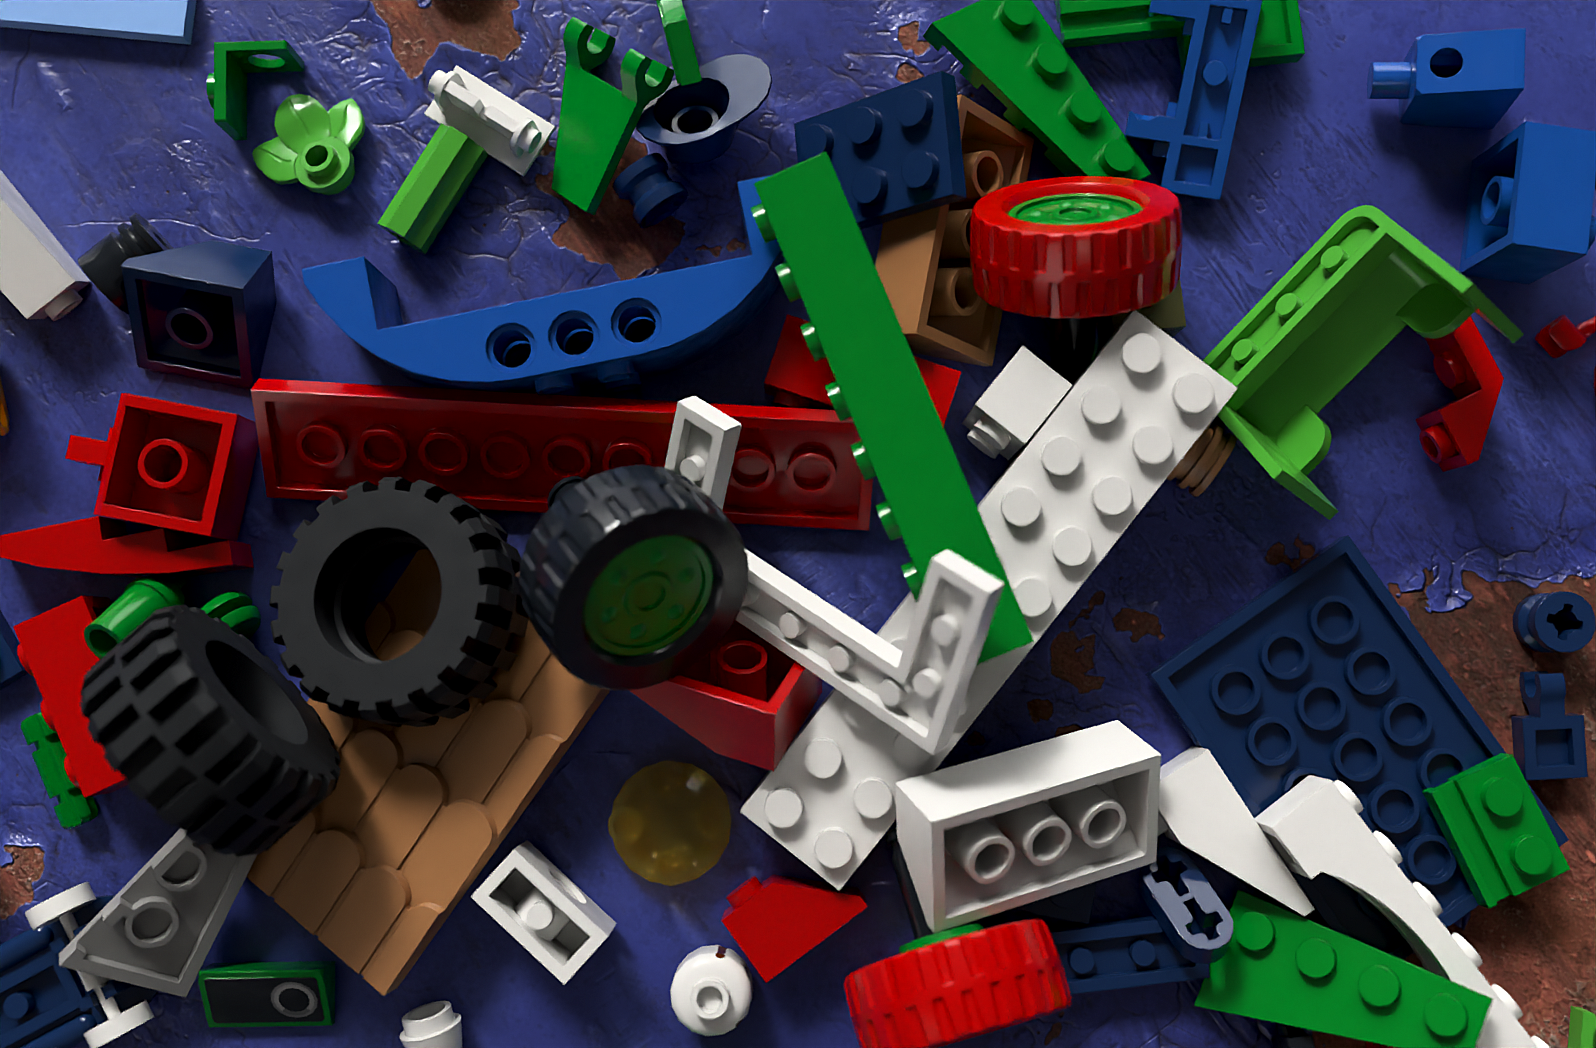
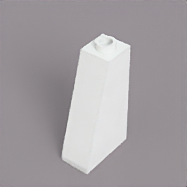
M0 170V291L26 319H45L49 316L53 321H56L71 312L82 302L83 298L78 292L91 281Z

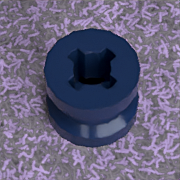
M660 153L648 154L632 163L620 173L612 186L620 199L628 200L633 206V218L640 228H648L663 221L680 208L688 197V192L682 183L672 181L667 174L668 164Z
M1573 592L1536 593L1524 598L1517 605L1513 614V630L1517 639L1526 648L1535 652L1567 653L1577 651L1591 641L1596 629V617L1591 605L1583 597ZM1558 613L1564 622L1558 621L1555 614Z

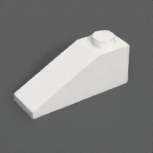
M1191 746L1160 767L1157 836L1164 832L1169 839L1303 916L1315 910L1208 749Z

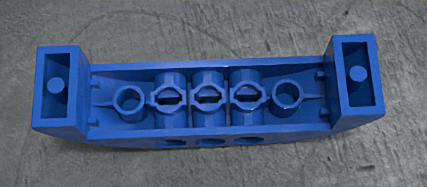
M764 176L737 182L749 256L404 325L396 286L364 256L302 268V275L305 286L320 308L347 336L406 378L427 388L582 396L581 391L603 386H605L607 393L634 390L642 386L640 379L681 369L713 354L739 335L766 307L781 283L775 266L786 262L777 239L769 243L764 242L750 207L762 203L754 183L769 177ZM644 329L654 330L647 340L631 342L637 332ZM593 341L586 352L572 355L574 349L580 343ZM530 353L528 360L523 365L514 367L521 355Z

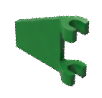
M572 17L565 28L563 36L566 67L552 190L585 212L595 215L645 106L668 89L673 79L674 70L631 48L624 56L621 64L622 91L590 73L593 68L606 61L611 55L616 38ZM592 31H593L592 37H591L590 41L588 42V38L590 37V35H591V33H592Z

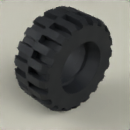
M384 477L379 481V487L369 481L350 486L346 490L348 498L345 500L334 495L316 508L320 516L313 523L304 519L292 536L298 541L290 554L283 551L276 569L283 571L280 586L271 587L269 606L278 609V619L271 621L270 626L274 643L286 646L287 648L285 652L280 654V661L288 675L301 678L299 681L300 690L313 701L327 704L330 711L346 717L396 727L408 725L418 728L435 725L439 720V716L454 719L468 712L470 704L467 698L471 696L484 700L497 688V683L492 679L497 670L510 671L518 656L510 651L514 637H525L529 619L519 615L522 596L519 592V578L515 576V573L520 571L522 560L518 549L506 543L508 534L496 521L485 516L483 511L441 487L426 481L418 480L412 483L403 477ZM428 549L437 562L442 582L441 602L436 618L427 634L412 649L399 657L381 661L373 652L366 637L364 627V609L370 588L383 569L395 559L412 551Z
M174 605L156 610L92 666L85 675L80 693L82 696L80 702L82 716L89 719L87 729L93 741L99 743L104 749L105 754L103 757L114 771H119L129 782L127 787L140 800L145 799L157 810V816L170 826L176 825L185 831L187 838L199 845L206 843L211 845L214 852L224 855L235 854L236 857L267 851L336 789L341 771L339 767L341 762L339 752L332 747L334 740L330 732L322 726L320 716L312 705L307 704L297 686L291 680L288 681L278 670L279 667L267 655L263 656L254 648V644L242 634H236L227 623L219 618H210L204 610L199 608Z

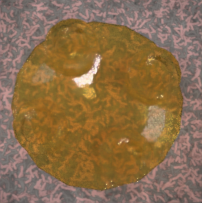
M666 760L645 766L625 782L614 800L612 814L608 821V830L613 838L615 850L630 870L650 882L674 886L699 878L717 864L729 843L732 816L727 795L713 776L693 764Z

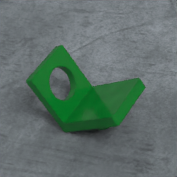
M287 41L214 42V73H210L207 77V95L209 103L214 109V122L233 140H247V73L304 71V61ZM253 55H272L279 57V59H262Z

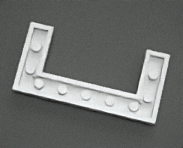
M697 396L678 401L664 468L673 470L678 475H683L693 481L722 510L742 424ZM745 549L749 565L748 585L742 607L735 619L736 621L930 754L935 755L948 745L1004 583L948 549L931 559L903 651H900Z

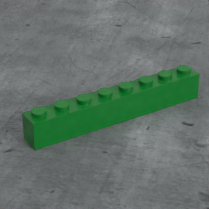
M825 151L755 182L754 186L762 203L752 206L750 209L764 242L769 243L777 239L786 262L775 266L790 303L802 298L811 321L801 325L800 328L814 361L816 362L827 357L836 381L825 385L836 414L840 421L852 417L861 441L850 445L864 480L867 481L877 477L887 501L875 506L890 541L902 537L912 561L901 565V568L915 601L918 602L931 559L948 549L1004 583L976 665L1034 642L827 152Z

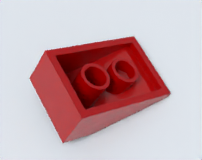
M735 620L717 646L697 664L680 675L660 684L629 691L713 752L774 772L820 697L823 680Z

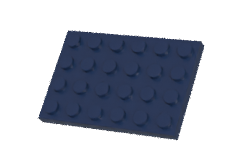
M1349 535L1336 539L1145 674L1196 747L1205 748L1210 751L1254 818L1309 775L1329 779L1333 782L1340 780L1361 802L1363 811L1358 815L1373 833L1376 830L1381 832L1400 852L1403 861L1398 864V867L1411 883L1416 881L1423 885L1438 901L1443 912L1437 917L1446 928L1478 906L1422 791L1429 787H1437L1447 782L1448 778L1491 757L1506 752ZM1528 784L1560 847L1569 839ZM1290 871L1315 910L1313 912L1322 925L1400 959H1405L1414 952L1394 925L1374 905L1355 890L1324 872H1320L1313 879H1309Z

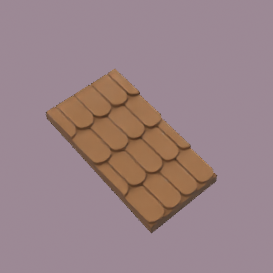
M428 549L417 551L385 601L378 602L364 623L368 642L373 652L381 661L399 657L412 649L427 634L436 618L441 602L442 582L437 562ZM520 571L515 573V576L518 578L520 576ZM520 604L519 615L529 619L523 605ZM530 620L528 621L525 637H514L510 651L518 656L510 671L498 669L492 677L497 683V688L484 700L471 696L467 698L470 704L469 711L454 719L439 716V720L435 725L418 728L408 725L396 727L346 717L330 711L325 703L313 701L311 698L307 701V704L312 705L320 716L322 726L330 732L334 740L332 747L339 752L341 760L339 767L341 771L336 789L271 848L257 854L246 877L267 896H272L275 899V903L312 935L316 934L319 937L318 940L357 974L361 973L364 976L363 979L383 996L399 987L610 692L609 689L586 684L583 680L577 679L568 673L545 646Z

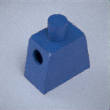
M1526 28L1425 34L1416 37L1403 62H1371L1367 79V98L1399 99L1398 119L1403 124L1494 129L1524 90Z

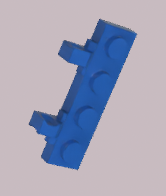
M1262 0L1150 1L1149 17L1159 14L1172 16L1175 21H1185L1182 36L1191 37L1178 103L1168 102L1166 116H1147L1129 111L1124 136L1154 142L1152 156L1166 158L1161 186L1173 193L1220 200Z

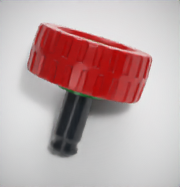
M1071 176L1027 181L988 193L975 203L970 214V259L973 287L976 293L985 302L999 309L1027 316L1050 318L1051 368L1072 385L1100 351L1101 316L1131 312L1155 304L1171 294L1180 279L1182 207L1178 197L1173 192L1150 182L1108 176Z
M897 827L887 832L886 842L887 845L892 846V863L915 940L898 948V955L862 967L845 977V993L860 1048H939L1068 1009L1071 1006L1072 998L1060 955L1050 929L1044 920H1023L984 929L981 923L966 926L962 924L933 933L927 925L897 838Z

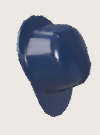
M747 54L725 55L699 67L702 78L700 82L681 86V83L678 84L677 80L671 81L668 89L662 95L645 106L636 125V130L646 140L661 145L668 161L671 163L700 164L710 162L722 156L730 148L740 122L758 110L769 95L772 84L770 70L759 57Z

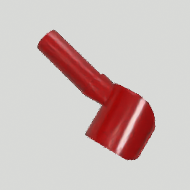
M1561 315L1541 329L1534 336V339L1552 358H1559L1568 351L1581 347L1587 341L1586 338H1589L1591 334L1596 332V316L1575 327L1565 315Z

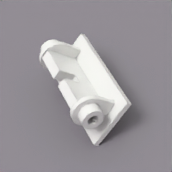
M457 65L453 71L447 74L441 70L436 71L429 81L428 91L434 94V100L425 111V116L438 124L442 123L449 127L452 126L469 136L475 143L484 148L488 155L523 177L556 129L554 125Z

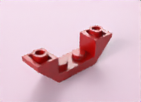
M1471 316L1456 330L1446 336L1425 338L1435 357L1433 364L1438 378L1446 387L1452 389L1457 398L1415 419L1421 430L1419 439L1424 452L1433 462L1439 464L1443 472L1463 467L1479 460L1504 380Z

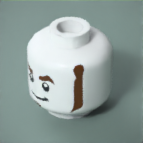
M719 945L702 946L689 953L679 964L670 988L671 1006L678 1020L690 1031L704 1036L723 1035L736 1028L748 1014L753 996L752 973L745 960L734 950Z

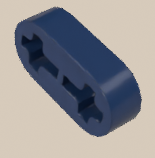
M1171 847L1157 848L1156 862L1142 866L1140 869L1138 888L1142 898L1176 950L1184 958L1200 964L1217 962L1226 954L1233 934V920L1229 911L1198 866L1185 852ZM1158 871H1163L1167 877H1174L1176 875L1180 877L1177 892L1168 881L1156 882ZM1192 915L1202 928L1210 926L1215 928L1212 940H1208L1203 933L1191 935Z

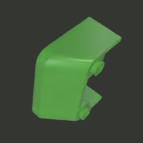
M1363 205L1343 214L1203 359V362L1238 388L1217 416L1275 481L1330 520L1339 511L1307 477L1327 455L1332 439L1328 425L1317 414L1407 325L1425 338L1446 336L1456 330L1474 312L1513 343L1524 333L1466 277L1381 210L1371 205Z

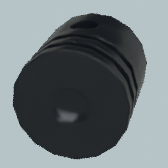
M137 213L129 217L131 225L123 222L117 227L120 234L117 235L114 232H110L78 258L80 267L92 283L114 305L128 315L129 311L121 265L129 258L174 249L145 218Z

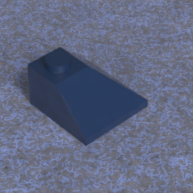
M211 240L126 259L121 268L138 367L251 389L258 378H260L277 303L272 251Z

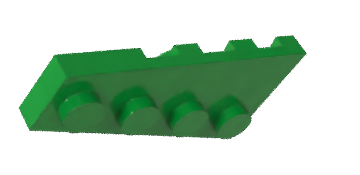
M980 0L931 23L923 35L937 51L944 46L964 65L960 73L976 89L984 85L1008 108L1003 116L1019 131L1025 129L1032 132L1046 146L1043 155L1066 177L1108 176L1144 181L1151 174L1032 0Z
M1237 891L1229 912L1233 920V934L1226 954L1221 959L1209 964L1210 978H1204L1194 1006L1397 1048H1477L1494 998L1247 892Z

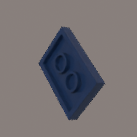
M938 71L794 123L797 162L801 163L825 151L827 152L859 230L967 198L955 76Z

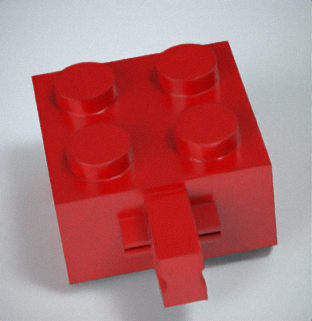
M121 393L114 426L109 429L107 441L70 435L65 459L101 467L98 481L101 483L93 513L95 515L237 542L259 441L256 422L239 414Z

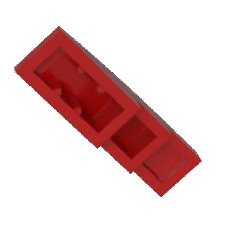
M102 516L0 535V558L44 568L124 577H148L151 575L165 577L197 576L254 568L250 544L226 540L190 548L188 533L160 528L127 535L125 521Z

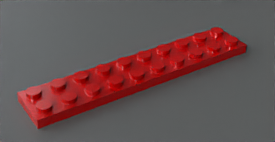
M258 378L251 388L267 497L326 501L334 495L345 500L348 498L346 490L352 485L369 481L379 487V481L384 477H403L412 483L422 480L435 484L478 509L545 513L548 510L547 499L549 492L563 478L581 476L588 479L596 474L622 466L650 465L653 467H665L678 401L553 394L538 395L534 393ZM708 403L742 424L722 511L732 523L869 531L873 478L867 481L864 480L850 445L861 441L852 417L840 421L835 410Z

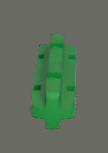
M41 712L23 720L20 728L27 745L34 744L37 751L32 753V757L50 799L56 797L59 803L53 808L61 827L64 829L75 828L93 820L98 816L97 806L93 797L84 798L81 789L75 787L68 778L64 767V759L67 755L57 732H54L47 725Z

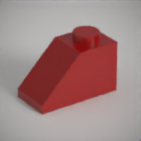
M776 874L771 875L761 883L754 875L726 896V900L731 906L724 910L721 921L767 983L866 909L868 905L865 896L858 887L844 885L839 891L827 882Z

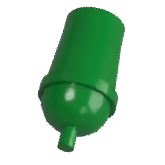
M160 575L134 579L126 586L124 593L85 628L84 638L90 650L101 659L156 610L174 605H185V597L181 589L187 585L186 579L183 576H177L174 580Z

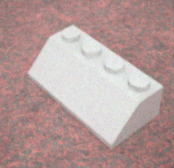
M1115 720L895 782L897 838L928 927L933 933H937L1156 862L1161 754L1120 721Z

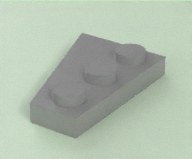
M180 828L59 953V966L186 997L257 854L236 857L235 854L224 855L214 852L211 845L207 843L199 845L187 838L185 831Z

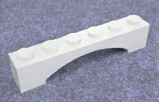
M1309 775L1254 818L1290 871L1309 879H1313L1320 872L1338 879L1374 905L1394 925L1413 949L1426 970L1494 998L1477 1048H1550L1539 1037L1535 1035L1530 1037L1517 1021L1523 1016L1520 1007L1500 986L1496 984L1490 986L1477 969L1483 964L1479 954L1461 935L1455 932L1452 935L1437 917L1443 912L1438 901L1423 885L1416 881L1411 883L1398 867V864L1403 861L1400 852L1381 832L1377 830L1373 833L1358 815L1363 811L1361 802L1340 780L1333 782L1329 779Z

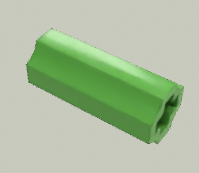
M441 123L380 218L378 225L399 241L416 251L418 250L426 254L487 158L488 154L485 149L454 127Z

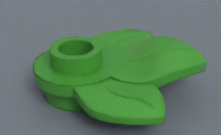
M296 94L287 97L280 104L275 115L274 126L278 136L257 146L253 150V159L257 167L277 184L283 185L300 182L308 190L324 195H333L343 191L349 186L355 174L352 150L363 137L365 131V118L361 109L352 98L341 101L327 112L317 100L309 95Z

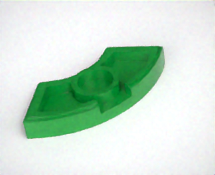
M656 0L677 83H681V86L702 81L682 0Z

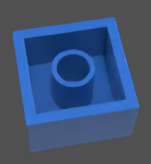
M1525 121L1472 160L1459 268L1460 274L1531 284L1588 254V250L1596 237V217L1592 215L1594 191L1596 189V131Z

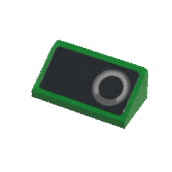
M335 961L212 963L199 970L198 983L209 1027L332 1026L335 1024Z

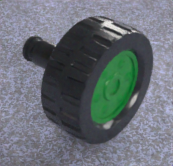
M650 465L622 466L596 474L588 479L581 476H570L563 478L554 485L547 499L548 510L533 529L522 555L519 592L522 596L524 610L537 634L566 671L575 678L583 680L586 684L598 688L620 691L636 690L660 684L680 675L711 652L723 639L738 616L748 585L749 565L743 539L721 508L687 477L678 475L675 471L664 467H653Z

